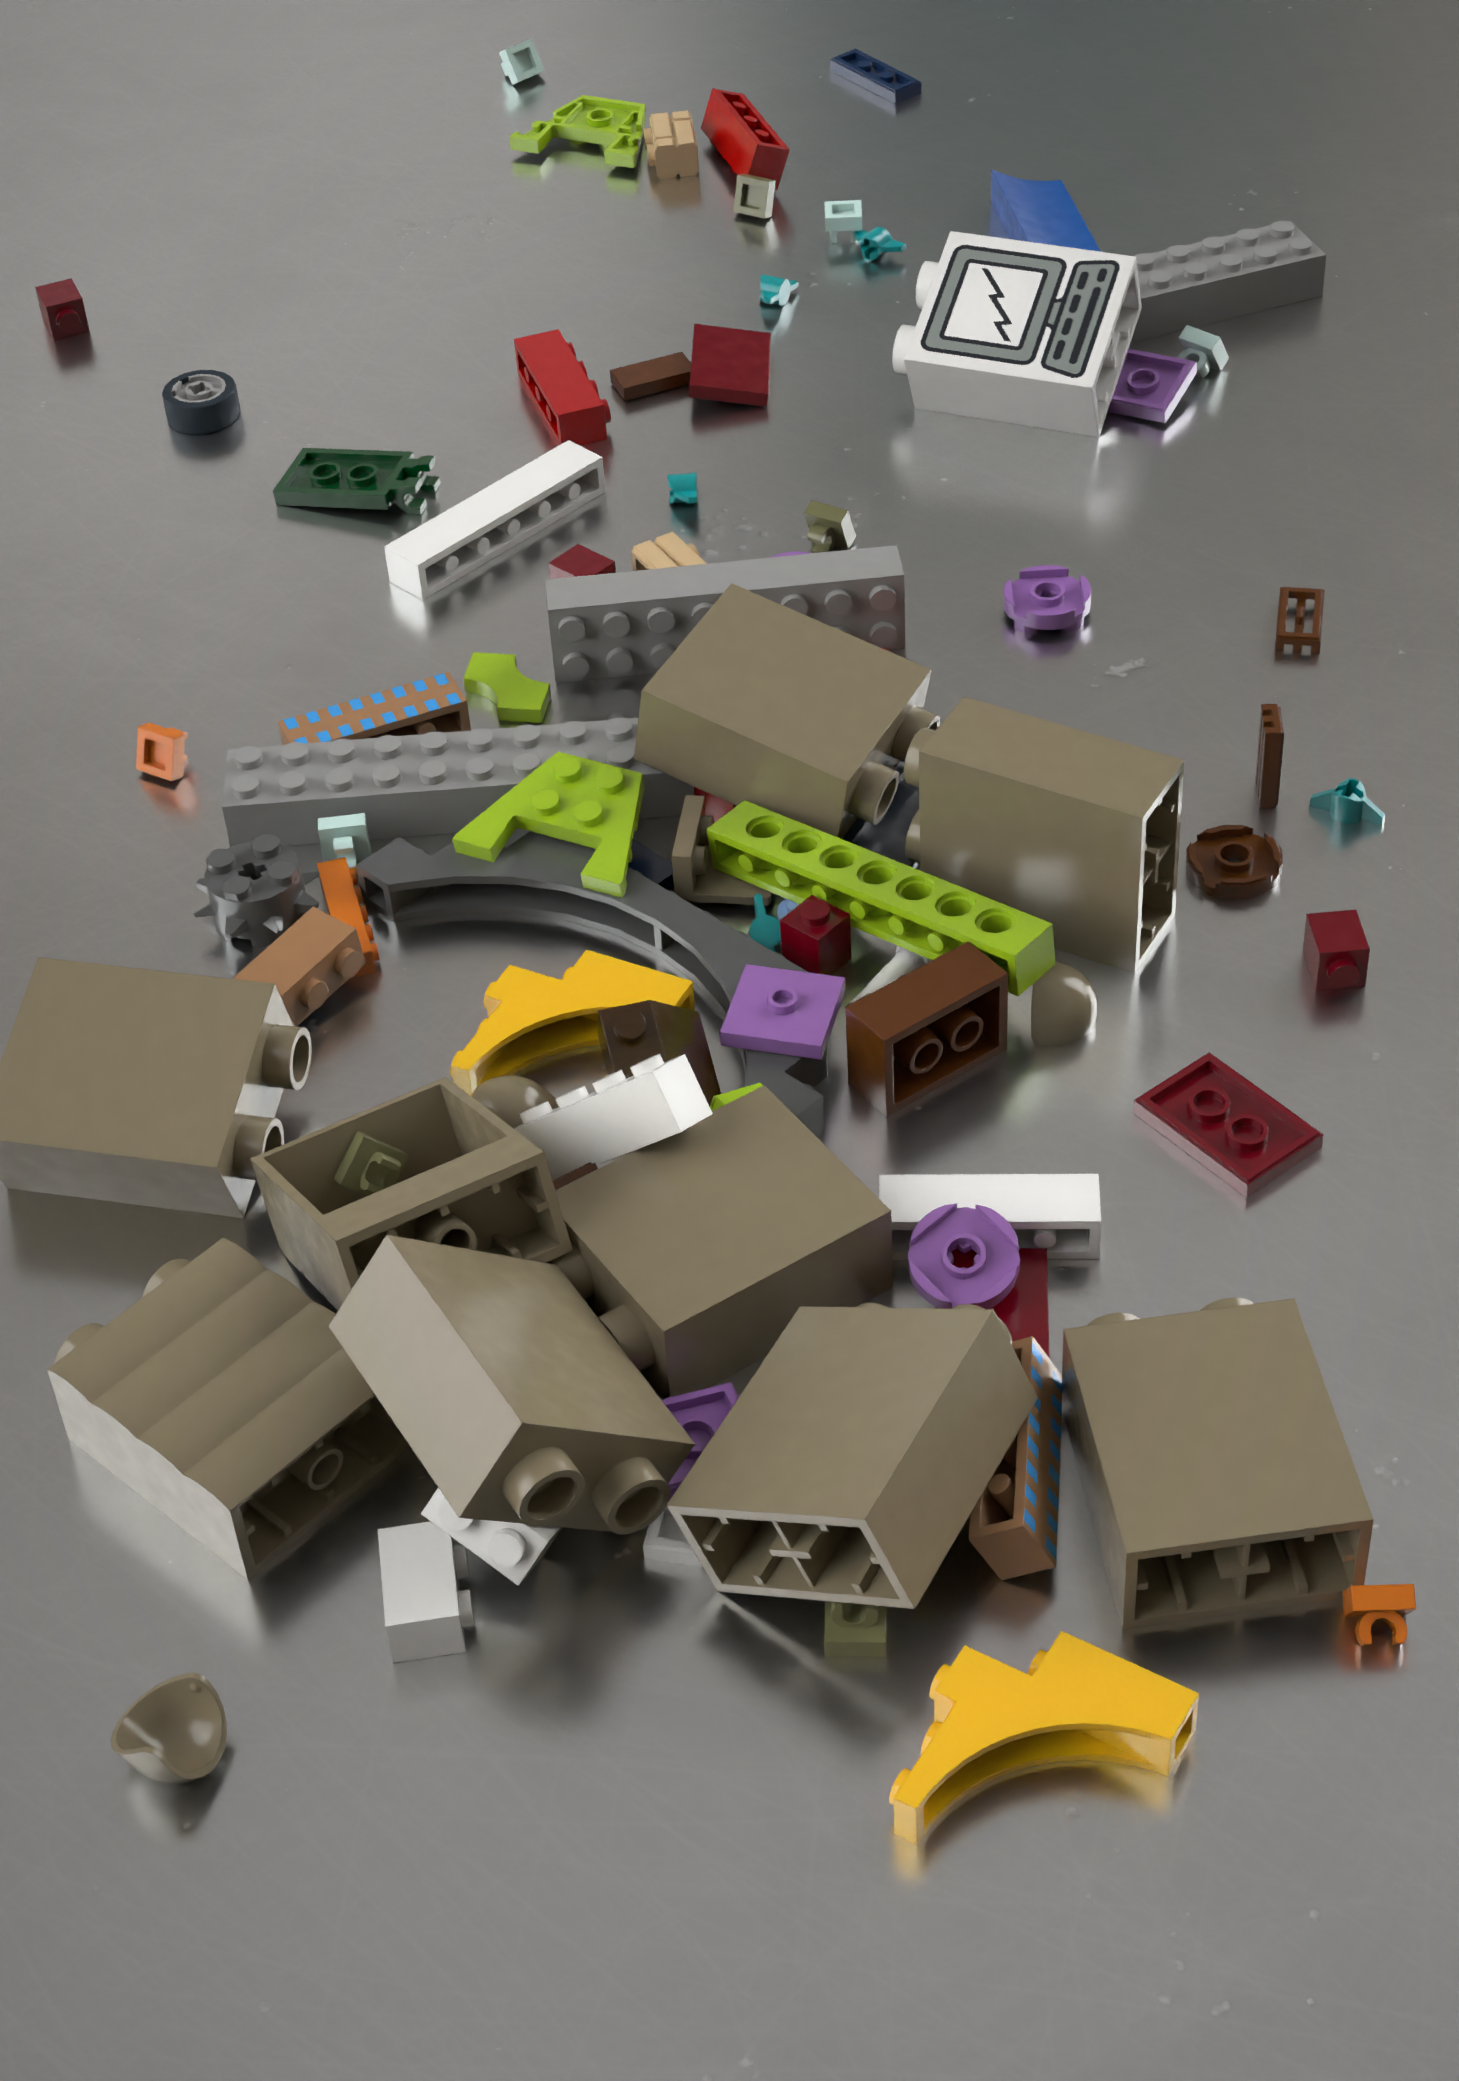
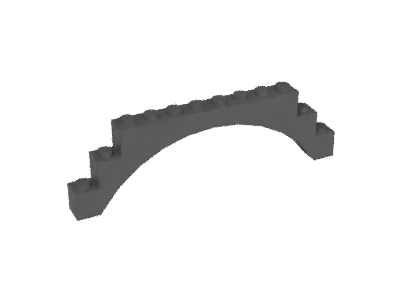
M531 831L508 847H504L494 863L457 853L453 842L430 856L422 848H416L398 837L356 865L363 902L394 922L457 913H515L580 924L617 935L660 956L694 981L724 1017L727 1015L746 964L807 972L787 960L783 955L771 951L751 939L747 934L728 926L716 919L711 913L692 905L680 898L675 892L667 890L646 878L637 870L627 868V888L623 898L584 888L580 874L596 849ZM827 1047L822 1060L740 1048L745 1065L744 1087L756 1083L765 1085L817 1138L825 1133L823 1095L818 1093L814 1087L828 1077Z

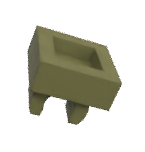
M749 174L737 175L733 212L764 219L770 218L772 215L776 180Z
M814 500L810 501L804 511V516L809 528L807 540L815 542L811 552H831L834 545L849 549L856 538L849 511Z
M357 1131L333 1179L344 1187L369 1196L396 1184L409 1155L394 1146Z
M825 1601V1657H886V1606Z

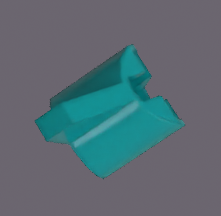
M877 226L869 232L865 230L854 231V237L859 243L862 256L866 261H872L885 252H902L906 249L905 243L893 240L890 233L883 227Z
M765 274L761 275L759 301L784 306L789 299L790 292L798 287V281Z
M697 473L667 475L668 487L672 489L669 491L670 504L698 502Z
M1348 778L1335 788L1313 794L1310 798L1309 806L1329 811L1331 818L1342 824H1354L1363 820L1382 826L1385 821V814L1366 797L1364 786L1356 778Z
M755 894L753 900L756 918L752 921L747 935L775 952L781 943L780 921L776 917L766 915L762 894Z

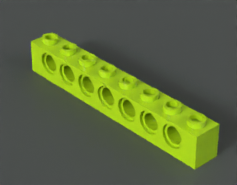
M746 800L707 828L714 869L797 904H801L809 896L814 895L849 913L852 927L930 960H934L940 955L969 941L1008 973V993L1019 997L1056 964L1052 923Z

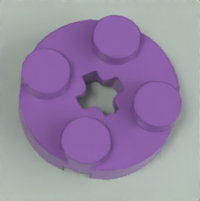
M1055 565L1029 567L1019 571L1018 580L1011 584V579H1009L1005 583L1004 610L1008 617L1014 620L1015 629L1023 633H1033L1038 629L1078 630L1084 625V617L1091 608V585L1081 574L1080 581L1070 577L1069 569Z
M957 1203L943 1205L924 1216L912 1232L907 1255L910 1278L917 1292L931 1305L937 1308L952 1309L957 1305L971 1304L984 1309H990L1000 1303L1014 1287L1020 1271L1017 1235L1009 1222L993 1209L975 1204V1209L969 1207L957 1208ZM955 1249L962 1253L969 1252L971 1249L977 1253L974 1257V1266L970 1268L955 1267L952 1265L954 1257L951 1252Z

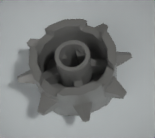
M262 834L255 837L251 842L236 844L228 849L214 850L206 859L207 869L204 874L205 878H200L196 883L200 890L209 895L210 903L195 912L194 916H213L216 931L227 941L232 942V938L237 937L251 939L252 946L259 947L272 944L312 907L318 908L319 902L305 892L304 885L319 877L320 873L319 871L302 873L298 855L289 847L282 845L279 837L275 835Z

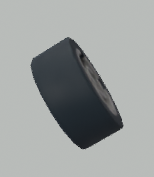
M216 370L187 372L169 381L164 386L162 392L168 423L178 432L187 434L216 432L230 426L240 414L241 408L234 379L224 372Z

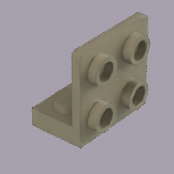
M686 795L672 852L674 892L680 898L690 902L754 905V895L762 894L764 905H770L773 893L713 868L707 828L714 824V817L706 815L705 796Z

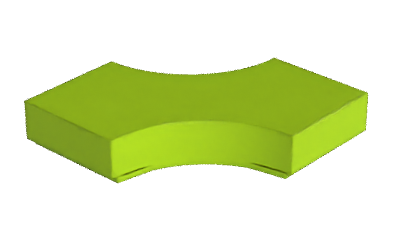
M473 652L463 678L465 691L491 700L497 706L498 720L541 723L551 698L550 683L535 681L524 676L517 669L516 654Z

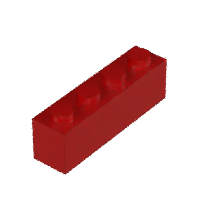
M712 88L701 125L702 131L709 138L710 143L720 152L721 157L731 166L735 174H749L776 180L775 190H778L790 149L744 94Z
M559 329L514 339L517 372L557 443L561 445L570 440L581 446L607 440L606 423L611 422L608 402L606 399H600L596 382L588 379L584 362L577 361L573 344L565 341Z

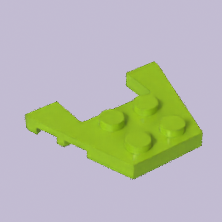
M582 95L554 110L553 118L549 121L536 120L533 122L531 131L523 135L518 131L509 136L510 149L539 154L553 138L568 139L572 144L595 143L600 144V147L605 149V164L635 168L646 121V105L643 103Z
M558 751L456 833L452 839L455 851L494 863L516 829H524L591 847L596 850L580 874L583 887L623 898L627 888L626 874L628 863L632 860L631 846L634 831H637L645 789L643 774Z

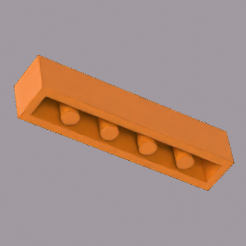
M346 857L316 863L320 873L319 880L328 914L357 930L366 964L353 977L376 973L375 961H379L380 958L376 943L370 944V942L374 941L371 924H365L369 922L366 906H359V904H363L360 886L354 887L358 885L355 868L348 867Z

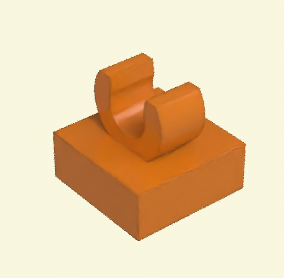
M152 723L138 726L136 769L169 781L182 778L184 762L187 760V755L184 752L188 733L172 727L164 728Z
M1414 1584L1350 1586L1342 1592L1344 1617L1362 1616L1355 1629L1356 1639L1360 1646L1372 1644L1371 1626L1374 1621H1384L1390 1626L1393 1645L1405 1643L1408 1631L1406 1622L1401 1615H1407L1416 1610Z

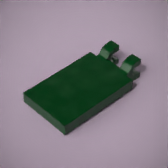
M302 448L274 488L273 495L276 505L388 510L391 504L395 503L407 513L421 515L427 506L426 500L424 498H414L410 494H416L419 489L425 492H436L441 482L438 476H428L425 474V472H430L436 464L435 456L426 455L417 459L414 457V452Z

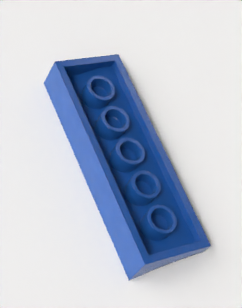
M991 170V204L1009 239L1101 252L1062 180H1025Z

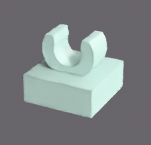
M532 38L499 52L503 62L500 63L505 77L509 76L512 85L545 71Z
M861 200L825 201V232H830L831 242L833 244L837 243V233L839 231H849L851 233V242L856 243L854 231L862 230Z
M1186 325L1179 336L1184 351L1180 353L1178 358L1198 362L1197 376L1199 378H1204L1209 373L1210 367L1222 371L1229 356L1219 336Z
M365 813L318 818V833L324 862L346 857L348 867L355 868V871H357V863L371 855Z

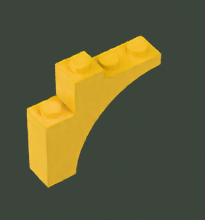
M585 950L575 965L567 968L562 980L509 964L497 981H493L488 986L483 1001L488 1018H485L480 1023L477 1033L467 1046L455 1054L450 1066V1076L454 1084L472 1097L477 1086L491 1078L512 1075L530 1064L565 1051L600 1045L598 1039V1010L652 1000L695 1011L693 981L590 950Z
M1063 1631L1059 1633L1048 1652L1043 1649L1038 1651L1027 1674L964 1645L951 1666L943 1664L937 1671L929 1692L930 1699L934 1700V1722L928 1729L922 1742L921 1756L912 1770L904 1768L898 1774L891 1788L889 1803L894 1808V1834L918 1845L929 1828L950 1807L967 1794L999 1777L1032 1766L1062 1761H1108L1140 1767L1169 1777L1196 1731L1199 1693Z

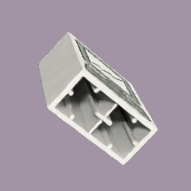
M950 231L939 263L925 261L920 269L916 285V305L922 311L916 326L903 324L899 328L893 347V369L895 373L907 374L916 409L1099 437L1142 309L1136 257Z

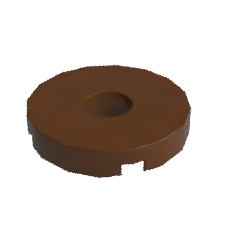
M1221 825L1204 830L1197 835V841L1193 844L1190 842L1186 849V875L1194 886L1209 895L1225 899H1248L1263 895L1276 886L1282 875L1283 855L1281 847L1274 838L1264 833V838L1253 834V828L1248 826ZM1229 859H1237V860H1241V861H1243V862L1232 863V862H1228V861H1226V860H1229Z

